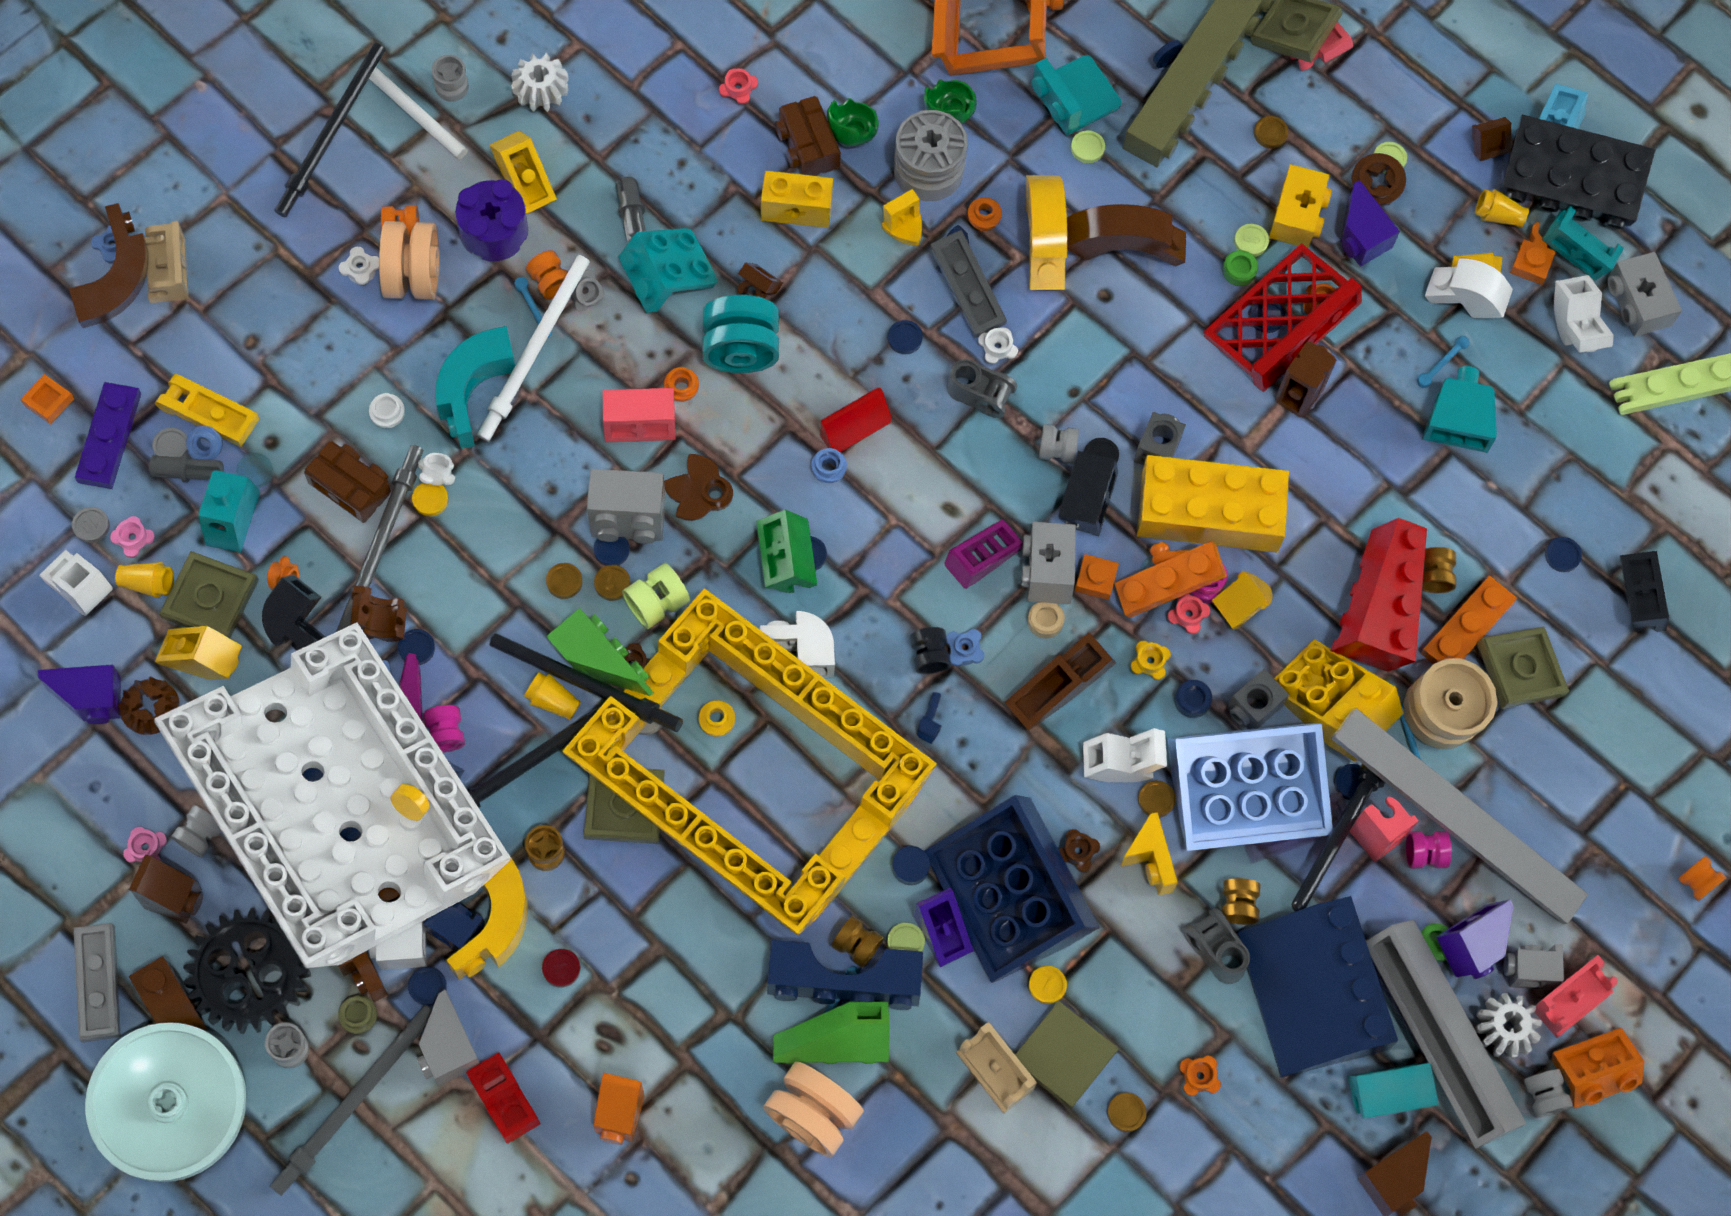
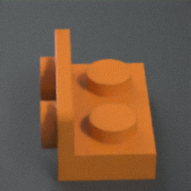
M1622 1028L1553 1052L1552 1056L1553 1064L1557 1069L1561 1070L1563 1078L1571 1090L1570 1098L1574 1108L1586 1104H1597L1603 1098L1619 1092H1630L1640 1085L1643 1080L1645 1061Z

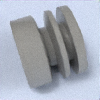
M922 110L910 115L900 125L896 135L893 166L894 178L901 190L906 193L913 189L922 201H939L951 196L960 187L964 176L968 148L967 133L962 124L948 113L938 110Z

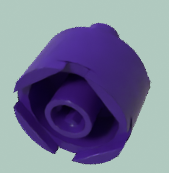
M504 179L481 181L469 188L463 189L459 193L455 214L460 239L465 249L471 254L473 252L481 256L486 261H502L514 256L520 250L524 240L527 239L529 231L525 204L520 193L509 181Z

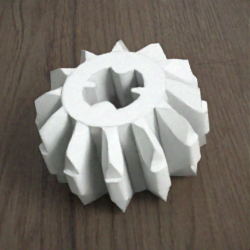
M532 53L529 62L520 59L518 63L519 69H513L511 75L513 81L511 87L513 94L518 96V102L521 106L530 104V109L533 112L538 106H543L548 112L550 103L560 106L562 102L561 96H567V81L569 79L568 73L565 69H562L559 59L550 61L547 53L541 59H537Z
M1503 993L1499 996L1498 1001L1494 998L1488 999L1485 1002L1486 1009H1480L1477 1013L1478 1019L1483 1023L1478 1024L1475 1027V1031L1479 1034H1486L1487 1037L1482 1041L1484 1047H1487L1492 1043L1495 1046L1493 1055L1499 1057L1504 1050L1509 1059H1515L1519 1052L1526 1055L1532 1051L1531 1043H1537L1541 1038L1534 1029L1542 1025V1020L1531 1018L1530 1016L1535 1012L1536 1006L1531 1005L1526 1009L1522 1007L1524 1002L1523 996H1517L1512 1002L1508 993ZM1508 1021L1514 1026L1509 1032L1503 1027V1024Z

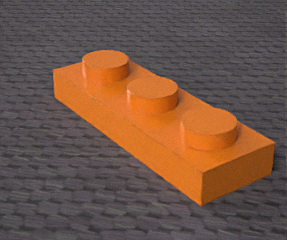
M1210 541L1117 581L1114 584L1125 616L1132 618L1226 578L1227 575L1217 546Z
M1489 575L1420 654L1432 664L1444 659H1465L1475 648L1477 642L1484 638L1515 603L1517 597Z

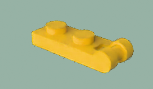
M173 374L168 382L169 389L165 394H160L155 402V405L165 413L174 414L196 426L205 425L212 427L220 434L221 438L239 447L243 446L260 419L258 413L179 374ZM182 394H187L188 396L183 403L178 401Z

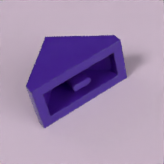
M951 888L916 903L914 919L923 932L925 940L939 967L973 952L962 915Z

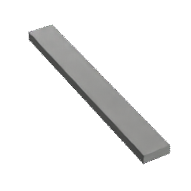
M1357 708L1351 710L1331 737L1333 741L1560 923L1568 924L1589 895Z

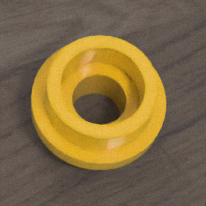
M710 701L699 712V725L710 736H724L735 725V712L724 701ZM718 712L724 718L720 722H713L710 716Z

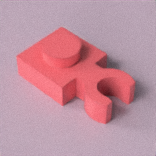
M1337 22L1311 63L1298 59L1299 69L1301 71L1309 69L1318 58H1321L1326 63L1353 48L1351 36Z

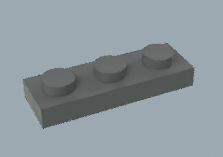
M962 230L931 243L930 249L974 338L979 337L982 333H988L994 328L1005 325L1007 319Z

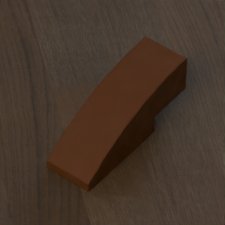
M1088 632L1062 656L1059 654L1004 703L1022 724L1030 730L1079 695L1114 666L1116 662L1093 635Z

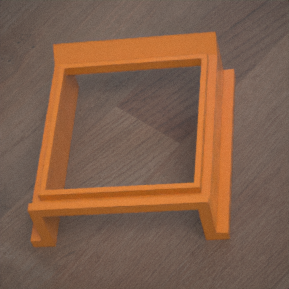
M935 0L932 56L933 58H941L950 76L1035 64L1046 58L1047 0H1031L1029 34L1031 44L958 54L961 0Z

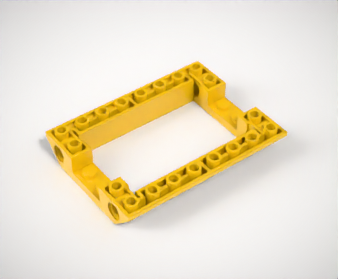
M704 588L658 640V652L643 668L650 676L645 683L654 693L651 696H647L625 689L623 692L641 700L643 698L650 699L658 703L661 708L710 651L880 780L879 782L875 780L864 793L860 806L818 856L815 853L801 870V876L795 885L791 888L792 881L624 752L626 747L647 723L640 720L635 713L631 712L612 696L604 702L563 749V754L792 932L799 935L821 916L911 805L937 763Z

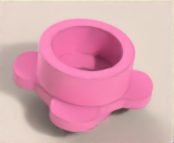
M132 516L122 521L116 530L112 531L110 539L113 544L120 545L124 549L125 556L134 558L138 556L139 550L143 546L153 543L155 535L152 530L144 528L138 517ZM132 534L136 535L133 540L129 539Z
M136 827L130 833L127 843L128 848L123 853L124 858L129 863L135 861L142 862L146 854L160 861L159 854L161 848L167 844V837L162 832L154 834L143 827ZM144 844L149 845L147 850H142Z

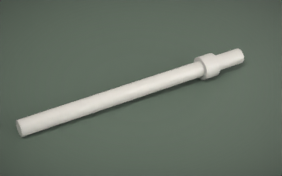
M577 255L499 396H494L487 408L489 413L477 433L479 438L489 442L500 421L507 418L513 407L511 402L589 265L590 261L587 258Z

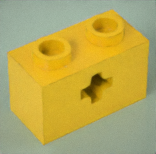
M1290 164L1283 183L1269 238L1296 246L1302 243L1309 248L1312 238L1320 237L1325 218L1319 217L1321 208L1327 209L1332 194V189L1326 188L1329 174Z
M765 170L761 197V221L829 228L834 178Z

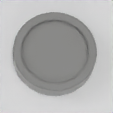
M177 428L161 430L156 434L152 443L155 455L183 457L184 454L188 453L186 446L187 436L182 430Z
M87 507L80 510L72 520V529L76 537L86 543L102 540L110 528L107 515L96 507Z

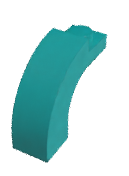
M507 326L485 330L469 337L449 354L439 371L435 387V399L440 420L447 419L451 438L458 436L461 449L475 446L467 411L468 401L473 390L489 378L512 373L515 367Z

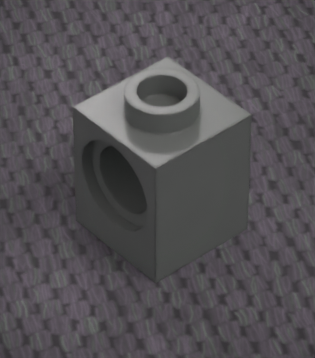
M1153 412L1138 445L1134 462L1144 465L1147 455L1173 458L1186 424L1179 422L1176 417L1170 414ZM1153 437H1164L1169 443L1160 444Z
M1263 669L1232 696L1227 708L1230 710L1231 718L1238 726L1256 729L1284 706L1289 694ZM1256 698L1260 700L1264 708L1255 709L1251 707L1247 699Z

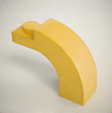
M1026 175L1025 210L1028 214L1030 233L1029 288L1030 290H1065L1067 213L1063 180L1060 175Z
M512 858L482 886V889L491 899V913L486 926L475 938L446 960L450 970L458 980H461L466 975L468 977L476 975L486 965L485 960L488 957L499 968L513 954L523 936L528 914L527 896L521 875Z

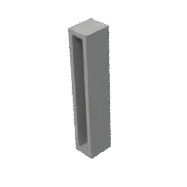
M1414 919L1391 925L1368 939L1366 943L1373 962L1427 1061L1431 1063L1433 1072L1475 1149L1494 1142L1524 1126L1526 1122Z

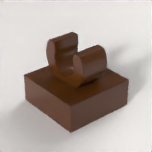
M1506 117L1489 120L1479 125H1472L1474 155L1482 161L1510 153L1512 123Z
M745 262L738 274L746 280L740 283L737 293L745 295L748 289L753 286L756 290V296L765 299L766 293L777 294L783 282L758 264Z

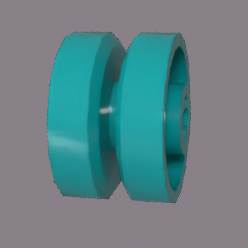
M729 295L712 300L703 308V332L705 333L703 336V361L708 366L730 373H752L770 368L779 360V337L776 335L779 332V309L773 302L752 295Z

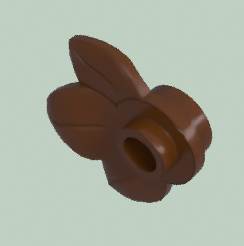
M689 454L687 460L688 474L675 476L664 481L665 491L668 496L675 502L680 503L676 511V517L684 520L694 521L702 519L710 511L725 509L733 499L732 485L728 480L720 477L717 464L711 459L698 454ZM713 491H719L722 496L713 499L709 494Z

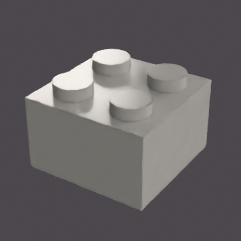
M590 470L587 513L591 537H597L605 542H614L618 540V537H625L626 539H633V541L640 544L663 541L666 506L663 473Z

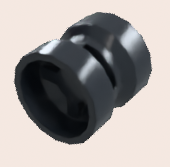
M940 627L923 628L910 635L911 647L916 650L917 654L914 658L917 673L934 674L951 667L950 654L945 651V644L947 643L945 629Z

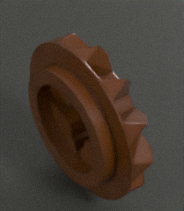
M1374 153L1363 157L1355 165L1351 176L1352 184L1354 185L1355 182L1360 180L1379 205H1390L1401 196L1406 186V173L1401 163L1394 157L1383 153ZM1386 171L1383 182L1387 186L1378 185L1377 188L1374 187L1372 190L1371 184L1373 179L1370 176L1378 177Z
M150 676L142 681L135 680L128 690H123V697L118 706L121 719L130 730L142 735H153L160 733L154 718L179 707L180 703L178 695L171 685L165 680H158ZM143 695L149 697L151 701L158 699L153 704L156 716L153 717L146 709L139 711V708L143 706Z

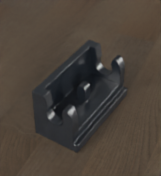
M1082 451L1077 452L1059 511V519L1066 521L1065 524L1076 525V530L1100 536L1118 476L1116 459Z
M1657 551L1620 555L1631 623L1634 631L1641 633L1643 631L1642 628L1647 626H1654L1656 632L1666 631L1669 613Z

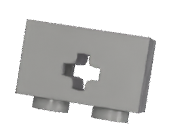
M1652 252L1616 263L1608 277V287L1610 293L1616 296L1621 307L1622 319L1627 326H1630L1634 337L1671 327L1682 312V309L1656 253Z
M1033 522L1031 534L1024 535L1022 556L1029 557V565H1023L1021 587H1028L1027 601L1071 604L1075 583L1076 525Z

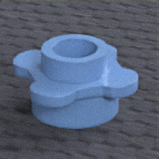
M108 226L107 231L100 236L96 235L91 240L92 247L98 249L102 254L103 260L108 263L114 262L116 256V243L109 245L111 241L115 242L111 226Z
M970 629L967 633L959 634L955 631L948 633L946 637L947 644L950 646L952 665H970L973 662L978 664L983 661L985 653L980 649L981 633L978 630ZM967 645L969 648L968 650H963L962 646Z

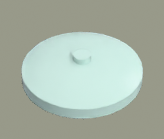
M181 1023L148 1025L118 1040L103 1055L95 1067L88 1084L85 1099L88 1129L93 1142L102 1155L121 1171L133 1177L152 1182L183 1180L203 1172L216 1163L235 1141L246 1111L245 1081L232 1053L208 1032Z

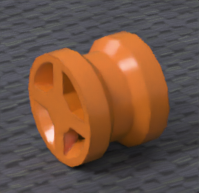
M1706 855L1678 878L1683 885H1689L1697 901H1700L1726 879L1722 872H1716L1711 867V860Z

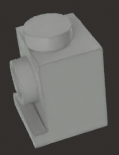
M1555 944L1548 951H1543V946L1523 945L1514 953H1506L1503 959V971L1505 976H1509V987L1555 990L1564 982L1563 944Z

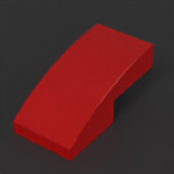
M499 1052L466 1071L468 1078L507 1144L541 1124Z

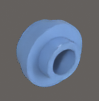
M202 425L190 431L186 439V446L190 455L195 459L213 460L220 454L223 441L220 434L214 428ZM200 438L208 439L211 446L205 447L202 445Z
M826 448L814 455L811 469L818 480L825 483H834L845 475L847 461L838 450ZM831 463L836 468L832 471H827L823 469V465Z

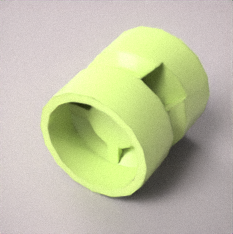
M663 563L647 574V581L639 579L622 590V595L628 607L646 629L665 619V611L668 610L673 613L690 602V596L684 584L667 563ZM657 589H658V591L660 592L661 596L663 597V599H661V600L659 599V597H658L657 594L655 593V590H657Z

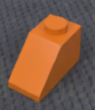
M603 1072L593 1124L595 1133L601 1134V1140L617 1145H622L623 1140L633 1142L645 1098L641 1081Z

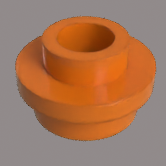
M978 198L968 208V220L977 230L989 231L1000 223L1002 217L1001 207L991 198ZM986 210L991 213L989 215H982L979 211Z
M677 367L666 375L664 388H674L675 401H688L697 394L699 380L692 370L686 367ZM680 382L688 385L685 389H677L675 386Z

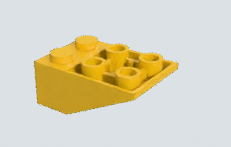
M1314 639L1274 679L1289 694L1284 705L1303 723L1322 724L1324 742L1356 762L1357 759L1333 741L1331 737L1351 710L1355 708L1386 732L1403 715L1397 688L1348 658L1331 652V648Z

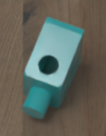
M1462 366L1458 369L1457 379L1446 378L1435 399L1422 440L1485 453L1489 452L1497 437L1495 390L1491 386L1478 384L1479 370L1477 368Z
M217 470L212 472L198 516L206 546L241 553L260 495V490L248 477ZM223 525L226 530H219V527Z

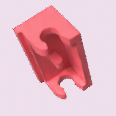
M674 388L603 390L605 442L676 440Z
M1387 797L1385 802L1393 810V817H1383L1380 810L1371 804L1362 811L1350 830V833L1374 862H1377L1401 844L1419 821L1415 815L1411 817L1402 805L1392 797Z
M1599 955L1595 956L1535 1005L1536 1015L1556 1038L1561 1036L1614 992L1612 988L1618 984L1617 978L1615 976L1608 978L1604 975L1601 969L1604 967L1605 962Z

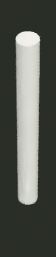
M375 67L369 79L457 159H462L467 154L468 149Z

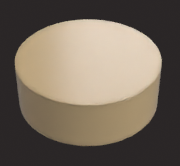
M1038 602L1029 611L1028 627L1037 637L1044 639L1055 637L1063 628L1064 612L1056 603Z

